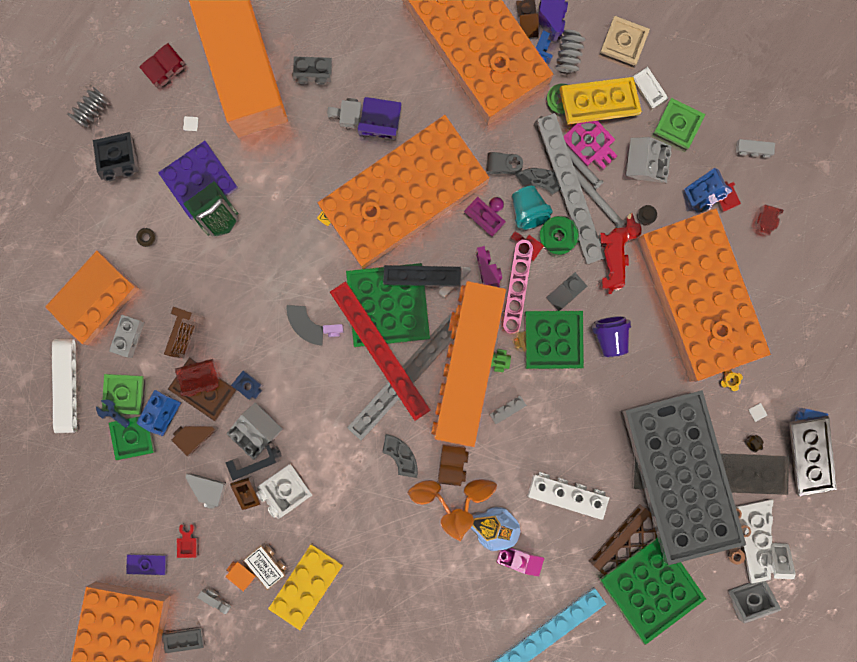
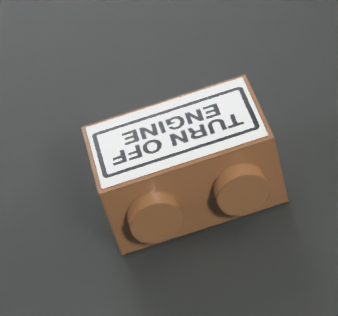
M263 543L243 561L263 586L269 590L286 576L287 567L281 560L278 561L273 556L275 554L274 550L269 545L265 546Z

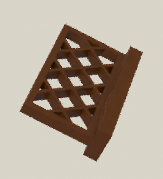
M173 306L170 314L177 316L164 355L184 359L196 323L203 325L205 317Z
M639 504L591 557L589 562L605 576L609 572L604 571L603 567L608 562H614L615 568L618 566V562L625 561L631 556V547H640L641 549L648 544L644 543V533L653 532V540L656 539L657 534L654 523L653 529L644 530L643 526L648 517L653 521L651 513ZM640 533V543L631 544V536ZM620 548H627V558H618Z

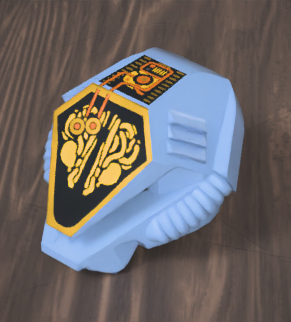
M494 507L487 509L484 513L477 512L473 514L474 523L471 530L477 534L478 540L484 548L490 551L509 549L517 543L521 533L520 525L507 509Z

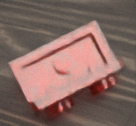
M213 359L175 368L181 388V396L187 395L190 397L198 392H209L219 387L220 379Z

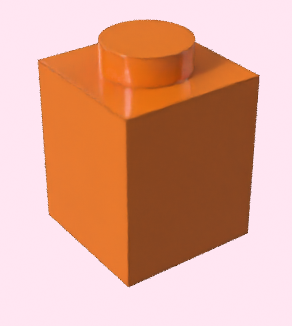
M239 560L237 563L233 561L226 569L229 572L226 578L243 592L256 577L242 560Z

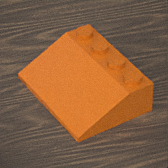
M96 251L45 307L81 344L89 345L140 288L99 251Z

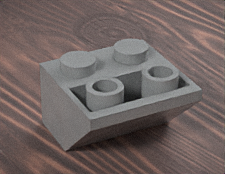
M651 137L631 138L626 176L637 180L667 183L672 146Z
M254 403L238 418L226 434L247 455L255 460L283 429L262 408Z

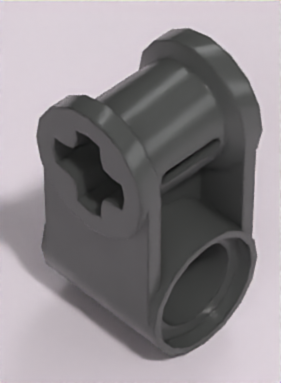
M487 153L486 172L489 174H516L522 170L523 159L517 154ZM513 161L519 164L516 168H512L511 164Z

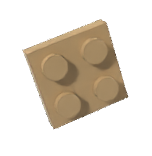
M614 16L600 53L636 66L650 29Z

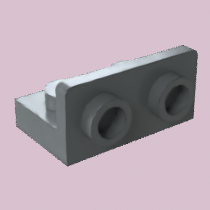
M294 56L293 81L299 84L315 81L316 84L320 85L331 82L332 58Z

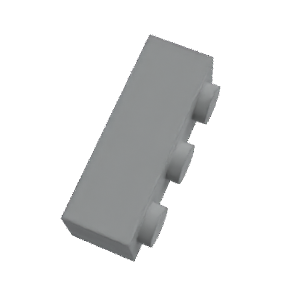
M743 139L737 141L736 153H739V155L746 156L750 154L752 157L760 155L764 158H770L774 155L775 143Z
M519 395L489 415L494 423L498 424L527 405Z

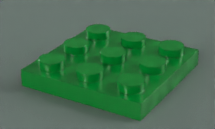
M525 311V369L584 368L583 311Z

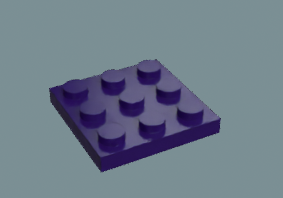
M203 141L158 172L191 220L194 218L183 203L213 181L216 182L225 196L238 188L206 141Z

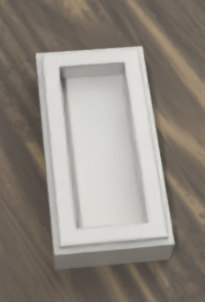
M648 67L632 76L634 77L636 87L651 110L668 99Z

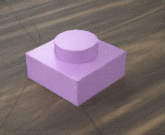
M343 324L323 325V332L328 334V337H340V333H344Z

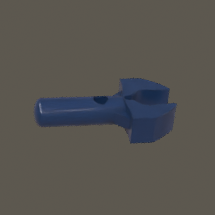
M101 400V402L108 406L109 411H103L99 406H96L97 414L102 419L110 416L125 428L130 425V421L115 411L114 406L116 403L114 401Z

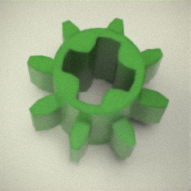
M497 349V353H493L491 367H495V372L504 373V369H509L511 355L506 354L507 350Z

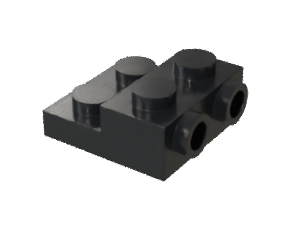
M130 132L93 140L96 170L101 180L113 181L117 176L131 177L134 175V172H139L137 156L134 152L133 139Z

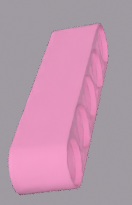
M520 240L515 247L503 327L508 333H516L521 326L533 251L532 244L528 240ZM521 243L529 245L530 250L528 253L522 254L519 252L518 247ZM518 262L526 264L527 269L525 272L519 273L516 271L515 266ZM516 281H520L524 285L523 289L519 292L515 291L512 287ZM511 301H519L521 304L520 308L512 310L509 306ZM508 320H516L517 327L509 329L506 325Z

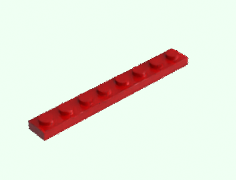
M345 281L331 290L330 294L414 421L431 411L347 282Z

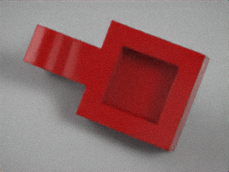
M515 231L510 237L516 243L520 240L531 242L533 247L531 261L535 260L544 247L542 243L531 235H528L525 239ZM521 243L518 250L520 253L526 254L529 252L530 247L527 243Z

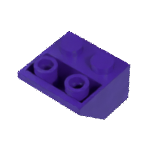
M540 0L539 25L544 31L550 33L549 38L552 42L556 43L558 37H562L564 32L565 20H562V18H565L568 1Z

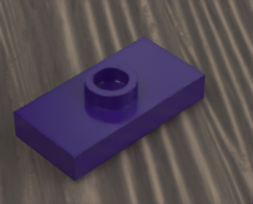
M127 554L126 574L166 575L167 555Z

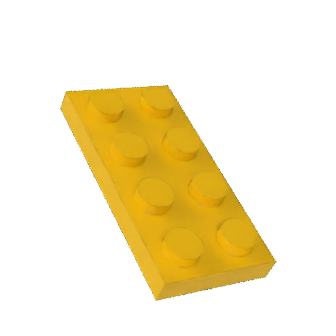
M634 77L560 87L567 124L640 115L642 112Z
M311 543L268 610L298 630H301L343 564Z

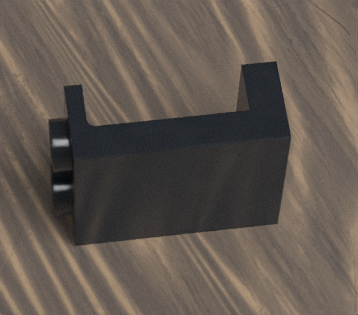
M273 443L267 445L266 449L269 457L244 468L241 467L238 458L226 462L232 481L279 462V457L282 456L279 447L274 446Z

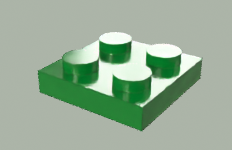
M139 417L127 419L130 421V425L127 428L117 421L109 422L115 460L155 453L152 434L137 424Z

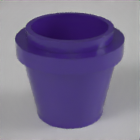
M626 317L603 318L597 320L592 326L603 356L615 357L629 352V328H631V321L626 319Z

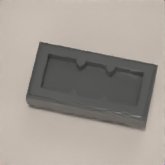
M202 627L162 634L165 654L204 648Z

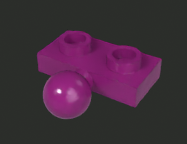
M477 196L464 211L492 237L506 222L496 213L504 207V201L500 197H493L489 201L488 206Z

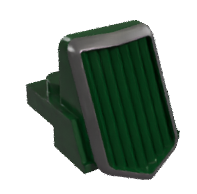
M215 181L183 203L207 236L217 237L230 233L238 220L237 215L239 213Z

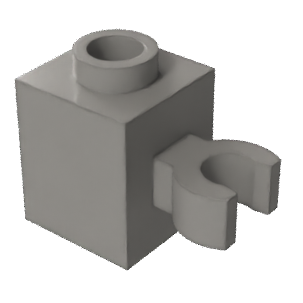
M347 98V100H342L341 109L328 107L327 115L331 118H340V127L358 128L362 105L357 99Z

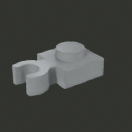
M204 588L197 598L226 615L231 605L220 600L221 598L217 596L218 593L216 591Z

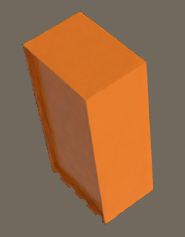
M189 0L226 121L236 136L239 138L289 122L251 1Z

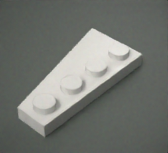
M773 499L736 506L742 513L739 519L740 524L748 525L751 529L750 536L744 537L746 545L742 546L750 583L771 580ZM743 528V534H747L749 529Z

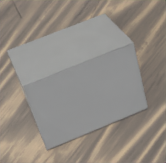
M766 581L749 583L728 591L737 618L744 624L781 611V607Z

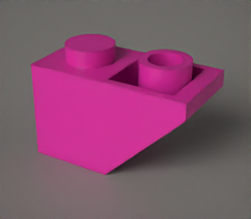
M514 547L500 550L497 559L498 564L533 576H540L544 557Z

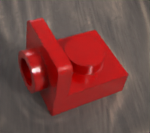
M725 181V184L731 187L732 192L725 199L717 201L722 213L741 204L733 187L735 186L734 182L728 184V181Z

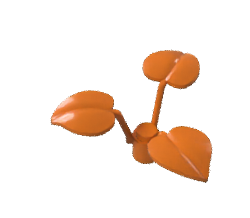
M482 479L471 481L464 488V494L468 496L466 498L465 510L455 509L452 513L441 495L438 494L441 490V485L435 481L428 480L415 484L409 489L408 495L413 502L421 505L428 504L437 497L448 513L442 517L441 527L451 537L461 541L474 523L473 515L468 512L470 500L472 499L475 503L487 500L496 491L497 484L493 481Z

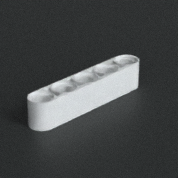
M54 339L52 342L54 433H75L77 429L76 344L74 339Z

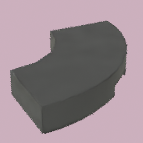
M528 168L515 174L523 188L535 186V188L546 190L551 195L560 190L555 172L551 170Z
M287 305V316L293 330L305 341L323 346V326L316 325L310 320L307 315L306 306Z
M385 434L382 453L391 456L398 466V475L417 478V462L411 449L401 439Z

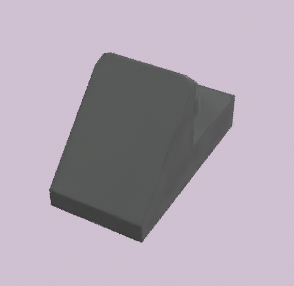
M575 272L546 298L557 311H560L588 286Z

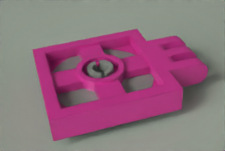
M598 121L577 123L563 136L566 145L586 166L595 161L604 169L606 165L602 160L607 164L612 162L607 156L608 154L613 159L617 157L616 153L609 147L615 139Z

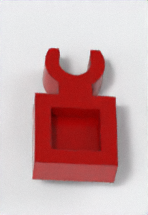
M184 524L179 526L182 538H177V558L197 557V537H192L195 531L194 524H190L189 532L184 530Z

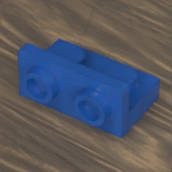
M713 168L684 189L692 207L701 212L710 209L713 204L725 199L732 192L731 187L725 184L717 168Z
M154 390L137 424L151 433L163 436L181 402Z

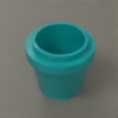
M535 186L521 188L511 196L516 214L515 222L518 228L527 230L540 226L548 221L553 213L551 206L546 204Z

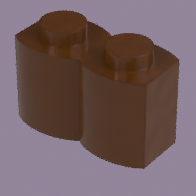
M442 444L438 484L461 486L462 482L466 481V471L463 470L464 463H468L469 457L466 447Z

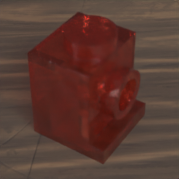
M766 204L761 206L754 229L760 230V234L770 236L771 232L777 229L780 221L778 216L783 214L784 210Z

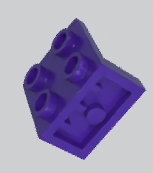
M365 97L361 121L358 124V134L396 140L402 106L401 102Z

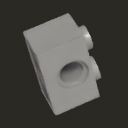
M121 315L109 352L133 358L145 322Z

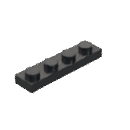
M384 265L383 285L461 287L462 267Z

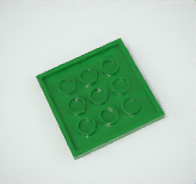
M422 263L398 266H422ZM384 267L346 271L347 284L387 344L430 339L425 286L383 285ZM352 327L354 347L365 346Z
M658 537L599 579L644 645L648 644L706 600V597L681 562L672 565L664 562Z

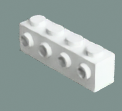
M539 472L538 475L533 474L527 494L529 498L603 520L609 497L605 496L606 492L594 489V492L586 490L587 486L578 483L572 486L568 484V480L557 478V481L549 479V474Z

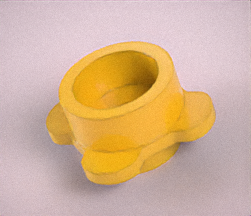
M732 370L725 371V377L721 381V386L737 391L743 379L742 374L733 373Z

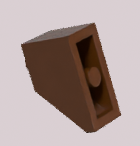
M180 426L173 433L175 437L171 440L188 457L218 428L216 426H185L184 428Z

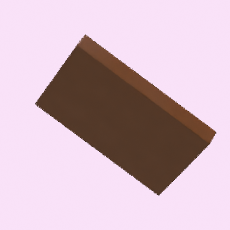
M190 357L168 388L169 391L213 421L219 418L237 391L230 384Z

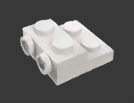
M291 464L257 487L258 492H256L258 498L262 502L266 501L269 505L267 509L270 515L278 519L312 496Z

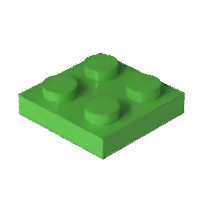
M671 98L654 133L688 150L706 114Z
M104 374L102 400L114 401L116 403L114 406L115 411L119 414L141 415L144 376ZM102 402L103 411H109L108 406Z

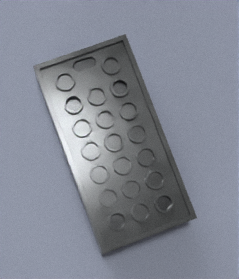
M703 390L624 410V419L664 562L672 565L745 546V538Z

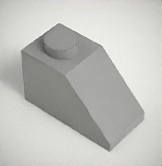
M192 473L186 474V480L198 501L204 503V507L214 509L215 506L221 505L227 483Z

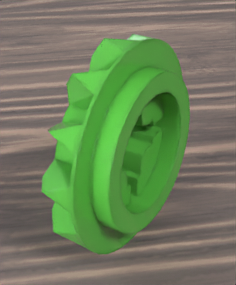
M556 84L547 94V104L557 114H565L563 103L557 104L559 99L557 95L561 96L560 87L568 84Z

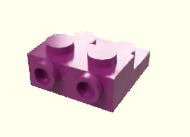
M485 246L477 247L476 257L482 284L500 288L499 283L502 279L501 268H497L496 264L488 265L491 262L489 250L486 251Z

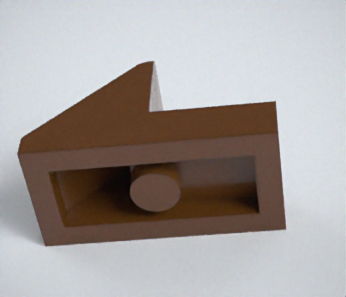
M535 0L516 1L518 24L529 39L539 38L538 13H536Z

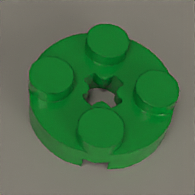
M554 216L542 226L540 240L549 252L558 255L565 254L575 248L579 240V230L574 220L566 216ZM558 230H561V232L564 233V237H562V240H559L558 237H555V233H557Z

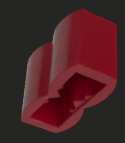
M167 43L153 56L144 61L139 68L158 87L159 85L164 86L172 74L180 73L184 68L185 62L172 46Z

